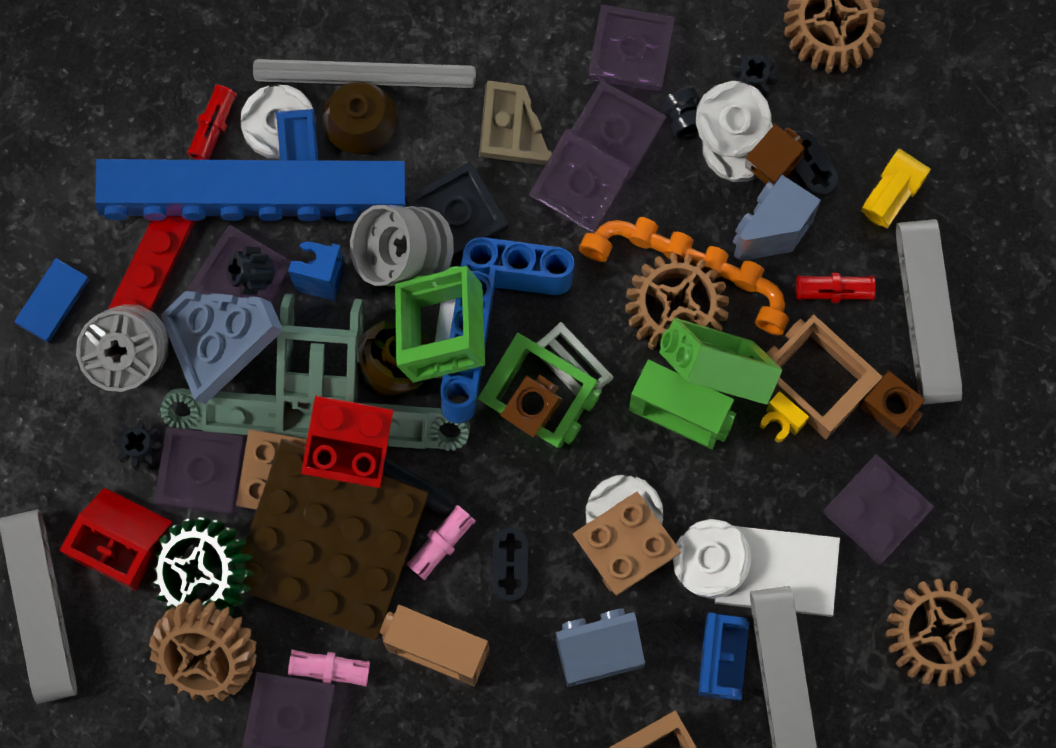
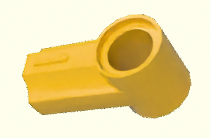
M899 148L884 169L881 181L865 201L861 212L874 224L888 229L910 196L913 198L930 173L931 168Z

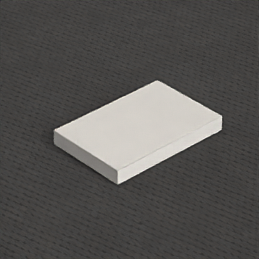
M733 526L742 532L750 545L752 557L748 576L738 589L728 596L715 598V604L751 608L750 591L790 586L796 613L833 616L840 538Z

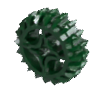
M199 517L196 521L195 519H186L182 521V526L174 525L169 528L170 536L159 538L163 549H156L152 552L159 559L158 565H152L148 568L154 573L157 572L158 579L150 584L154 588H161V592L156 600L168 602L165 610L167 611L171 607L176 608L183 601L191 605L192 602L199 598L202 602L204 594L209 593L212 585H220L217 592L202 604L206 607L207 604L214 601L216 609L222 611L229 607V616L234 614L233 606H241V604L245 603L240 592H248L252 589L244 582L245 577H250L254 574L252 570L246 569L245 562H249L253 557L250 554H242L241 552L247 542L243 539L235 540L238 530L225 528V522L221 520L211 521L208 517ZM201 539L199 547L194 548L192 555L184 557L188 548L194 542Z

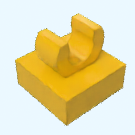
M779 391L769 402L766 409L768 413L762 418L760 428H766L770 422L779 423L782 431L775 438V441L779 443L785 440L789 431L796 435L806 424L809 416Z

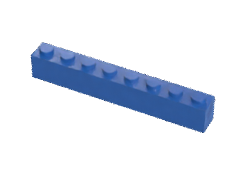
M96 159L95 204L98 216H104L109 220H124L128 216H143L147 220L157 221L166 219V216H182L185 220L198 221L204 219L205 216H221L224 220L237 221L243 219L244 216H259L261 220L277 221L282 219V216H297L302 221H316L320 217H336L340 221H354L372 206L398 205L405 207V161Z

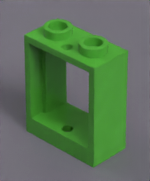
M467 266L450 267L443 272L428 276H415L411 280L395 284L397 366L413 383L485 366L482 283ZM462 297L463 336L421 346L420 308Z
M673 318L670 328L664 332L661 338L659 353L686 382L766 405L783 370L752 340L678 318Z
M517 332L479 395L478 400L502 413L507 404L500 400L529 352H532L583 383L582 388L556 431L553 433L544 427L539 437L557 448H561L564 442L570 445L582 426L577 423L584 409L590 412L602 393L597 389L600 381Z
M647 360L632 391L629 406L630 412L712 450L717 440L725 442L737 414L730 411L734 401L733 398L713 389L686 382L679 373L651 360Z

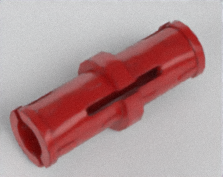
M215 85L214 92L204 114H200L196 121L199 126L191 146L187 150L188 156L195 160H210L219 135L224 134L227 124H225L233 101L237 97L235 91L222 85ZM219 111L213 123L209 136L205 137L215 112Z
M831 273V276L797 275L796 298L797 300L830 299L831 303H840V299L874 300L875 277L840 276V273Z

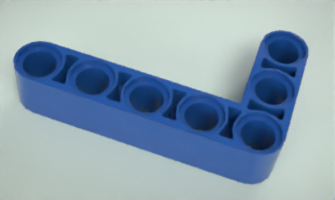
M484 237L472 239L466 244L461 267L467 266L482 283L485 349L495 287L549 295L566 293L572 286L574 275V258L569 251L560 247ZM479 258H483L488 260L489 262L486 264L479 265L474 263L473 261ZM521 263L527 267L517 270L512 268L511 265ZM553 268L562 269L564 273L552 274L549 272V270ZM462 297L455 300L449 339L463 336V331L461 330L463 328ZM483 366L443 375L441 410L444 417L450 422L464 423L474 416ZM461 395L468 400L464 403L456 404L449 399Z

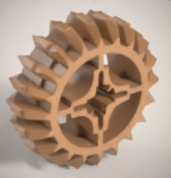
M789 0L787 7L790 11L785 12L784 22L789 25L785 27L784 34L785 37L793 38L789 44L790 49H801L798 57L800 61L811 57L813 59L811 63L812 69H816L819 66V62L826 64L825 71L827 74L832 72L834 65H838L842 73L847 71L849 62L855 68L860 67L862 57L868 60L871 59L874 54L873 48H878L882 42V38L879 35L884 33L886 25L880 22L885 15L884 9L876 8L880 0ZM824 1L823 12L814 15L813 19L805 20L806 12L815 4ZM840 1L847 3L853 8H847L840 3ZM830 14L832 19H834L835 24L840 25L839 31L837 27H835L834 22L829 21ZM864 26L862 36L855 42L845 45L846 33L855 31L856 27ZM815 38L825 39L829 45L823 44Z
M671 253L669 264H665L664 260L658 256L655 258L656 270L650 265L644 264L642 266V273L645 277L640 275L633 276L632 283L636 288L628 289L626 297L633 302L626 304L625 311L629 314H636L629 319L630 327L642 326L636 335L639 340L645 339L649 335L651 336L648 348L651 350L656 348L658 342L661 343V338L664 332L670 328L673 318L696 323L722 332L723 326L718 321L727 320L728 312L722 309V307L729 304V297L719 295L726 288L724 282L712 283L718 275L716 269L710 270L706 274L703 272L706 261L700 260L696 267L692 266V256L686 254L684 262L677 263V255ZM671 278L684 279L676 287H668L663 284L660 286L656 285L661 281ZM696 285L702 290L707 299L708 314L700 311V306L691 298ZM685 293L683 307L679 306L669 317L671 302H677ZM647 295L655 299L654 303L662 308L663 314L658 324L653 321L647 311L645 303Z
M936 579L933 582V592H931L925 581L918 584L919 595L911 588L907 589L904 595L909 604L899 599L894 603V607L902 615L891 613L887 618L891 624L897 625L898 628L888 629L886 637L898 638L899 641L888 648L889 652L896 653L901 650L904 656L897 660V666L902 667L909 661L913 666L908 671V676L913 678L920 670L923 671L922 683L925 685L931 682L933 674H936L939 687H944L947 684V674H949L955 685L962 682L961 671L971 678L976 674L972 663L983 666L987 662L985 657L978 651L990 652L993 648L991 643L982 640V637L994 635L993 628L982 627V623L991 619V614H978L976 610L984 602L982 599H977L971 604L967 600L972 594L970 588H966L961 595L956 594L958 583L955 581L949 584L947 591H944L941 579ZM935 602L951 605L964 618H948L942 612L941 607L936 606ZM923 605L926 612L924 615L925 629L916 635L910 636V619L916 608ZM933 623L937 624L939 629L946 628L948 630L956 627L943 638L947 641L946 643L943 642L941 637L931 636L924 639L936 628ZM970 629L968 650L963 658L957 661L954 654L957 651L954 642L955 637L963 631ZM924 646L933 648L937 652L939 659L943 658L945 664H937L925 659L915 648Z
M198 598L191 605L183 601L176 608L171 607L170 610L165 612L162 619L158 620L154 627L153 635L150 638L149 647L152 648L149 660L157 663L155 673L166 675L165 685L173 683L178 687V694L183 691L189 692L192 701L199 697V695H202L207 703L214 699L215 696L223 701L229 694L235 695L236 692L240 691L244 683H247L251 677L252 669L256 664L257 655L254 652L257 642L249 639L251 637L250 628L240 627L242 616L233 619L229 616V607L222 611L218 610L214 601L205 607Z

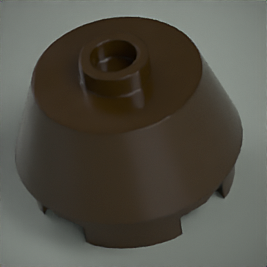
M352 82L340 87L328 98L322 113V124L328 139L336 147L349 153L364 155L379 150L391 138L397 124V111L391 97L380 87L365 82Z
M383 320L369 328L360 339L358 346L359 371L364 383L370 389L382 395L393 396L413 390L422 385L426 380L413 383L397 366L396 323H385L386 320ZM421 330L422 346L428 344L430 341L426 334Z

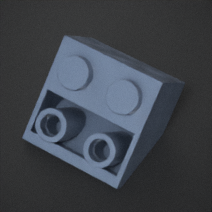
M781 175L775 185L768 182L757 199L758 204L754 210L755 214L747 213L736 228L735 232L737 234L733 240V243L736 244V249L733 257L738 261H745L792 252L813 223L821 200Z
M616 609L601 614L602 619L594 623L586 624L585 619H577L562 624V631L556 632V645L567 687L644 668L645 660L634 612L625 614L624 609Z

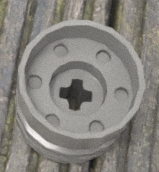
M372 206L360 215L354 224L350 238V255L355 270L364 281L374 286H395L396 283L411 280L415 276H428L446 271L450 268L454 253L453 235L448 222L439 212L428 207Z
M123 304L97 314L84 325L77 339L76 357L81 371L91 383L107 391L123 392L140 386L162 369L169 354V337L165 325L154 312L141 305ZM118 343L120 347H126L127 353L120 356V353L112 351V346Z

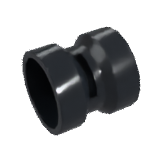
M693 87L675 91L661 101L664 113L670 116L672 120L670 128L675 138H685L698 133L696 114L699 96Z

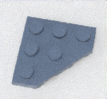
M185 291L161 314L195 401L204 404L213 398L283 331L272 303L260 297L249 296V298H241L227 294L211 293V295Z

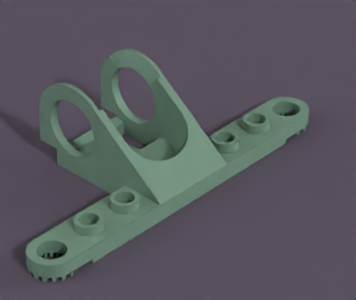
M287 293L284 295L280 306V324L283 331L277 336L276 396L219 391L204 404L194 400L190 389L178 388L166 394L160 408L161 418L163 417L165 424L168 423L171 428L173 426L178 430L183 428L202 430V432L248 435L249 429L307 439L313 400L315 396L394 410L387 446L417 449L439 448L447 451L452 449L453 451L456 448H461L467 442L470 431L469 421H466L464 423H454L455 425L458 424V427L461 428V433L458 436L447 437L443 435L439 428L444 422L448 423L449 420L444 417L440 408L357 402L360 381L358 346L364 334V300L355 299L350 312V330L294 326L295 295ZM293 340L348 344L347 376L324 375L325 344L311 343L309 374L291 372L294 351ZM178 400L179 402L184 401V404L187 403V406L190 407L191 413L187 416H178L171 410L170 404Z

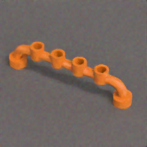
M639 217L635 225L621 220L608 221L599 226L594 234L586 233L583 237L579 251L584 256L598 262H605L613 247L608 239L614 235L626 237L638 247L652 248L660 251L668 259L671 253H675L677 255V263H683L686 254L692 256L691 265L697 266L700 260L706 261L703 271L705 274L710 270L716 269L718 272L716 278H725L734 282L737 287L744 291H756L769 299L770 306L761 307L755 320V324L760 329L774 335H782L786 329L789 317L784 313L785 301L783 293L777 285L762 278L764 269L757 263L744 261L741 268L726 263L729 255L723 249L709 246L704 254L691 248L694 240L684 233L673 232L670 239L656 234L659 226L654 221L644 217Z

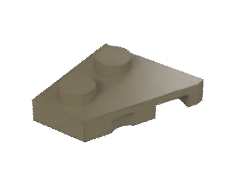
M487 81L485 85L479 157L550 166L553 162V154L551 150L548 151L542 137V127L537 115L532 112L531 100L524 85Z

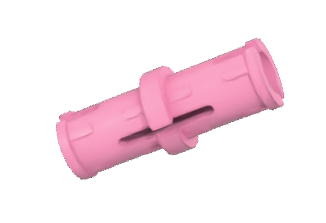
M456 505L455 509L436 531L431 530L427 534L429 539L406 565L423 580H426L427 576L445 555H451L455 551L453 546L476 521L460 506Z
M292 649L288 675L322 679L323 683L326 684L336 681L366 687L370 661L336 657V653L327 652V655Z

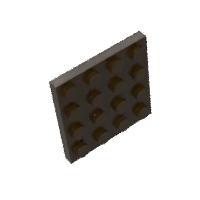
M281 439L246 539L247 543L242 550V554H250L253 557L249 562H245L246 569L254 572L252 576L245 577L244 582L252 588L245 593L377 641L430 491L383 474L380 488L302 475L301 470L305 446L287 439Z

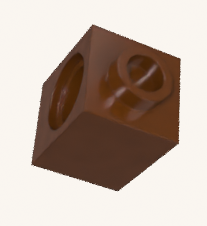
M774 124L745 158V168L766 185L768 182L775 185L781 175L787 177L804 157L805 147L801 145L803 140L790 128L786 127L782 130Z
M888 370L864 399L860 408L894 436H897L903 428L910 432L924 414L919 411V408L925 399ZM890 398L900 400L904 404L905 412L902 414L891 413L886 407V400Z
M541 375L538 376L536 381L526 376L500 416L530 436L538 438L563 400L555 394L559 387ZM532 393H539L544 400L542 411L536 415L528 414L524 407L525 399Z

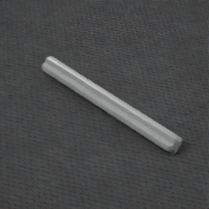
M257 59L253 64L254 79L263 82L327 84L365 82L373 85L473 88L476 83L475 67L466 65Z

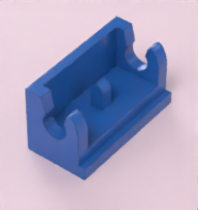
M314 242L301 243L300 248L306 252H314L316 260L309 261L306 264L302 261H291L288 272L295 291L336 301L346 268L340 245L333 243L332 247Z
M716 613L707 614L698 696L742 700L750 622L747 621V618Z

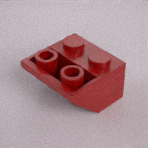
M315 396L301 474L380 488L394 410Z
M103 488L78 515L60 551L68 558L137 592L149 570L148 568L151 567L155 559L152 552L160 549L162 546L159 538L168 535L173 521Z

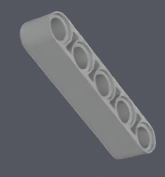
M936 219L897 223L896 241L918 394L925 399L922 405L961 401L962 382L938 222Z
M36 509L0 518V532L30 687L35 703L41 704L77 695L76 679L46 527L41 511Z
M783 586L750 591L751 610L772 747L817 748L791 587Z

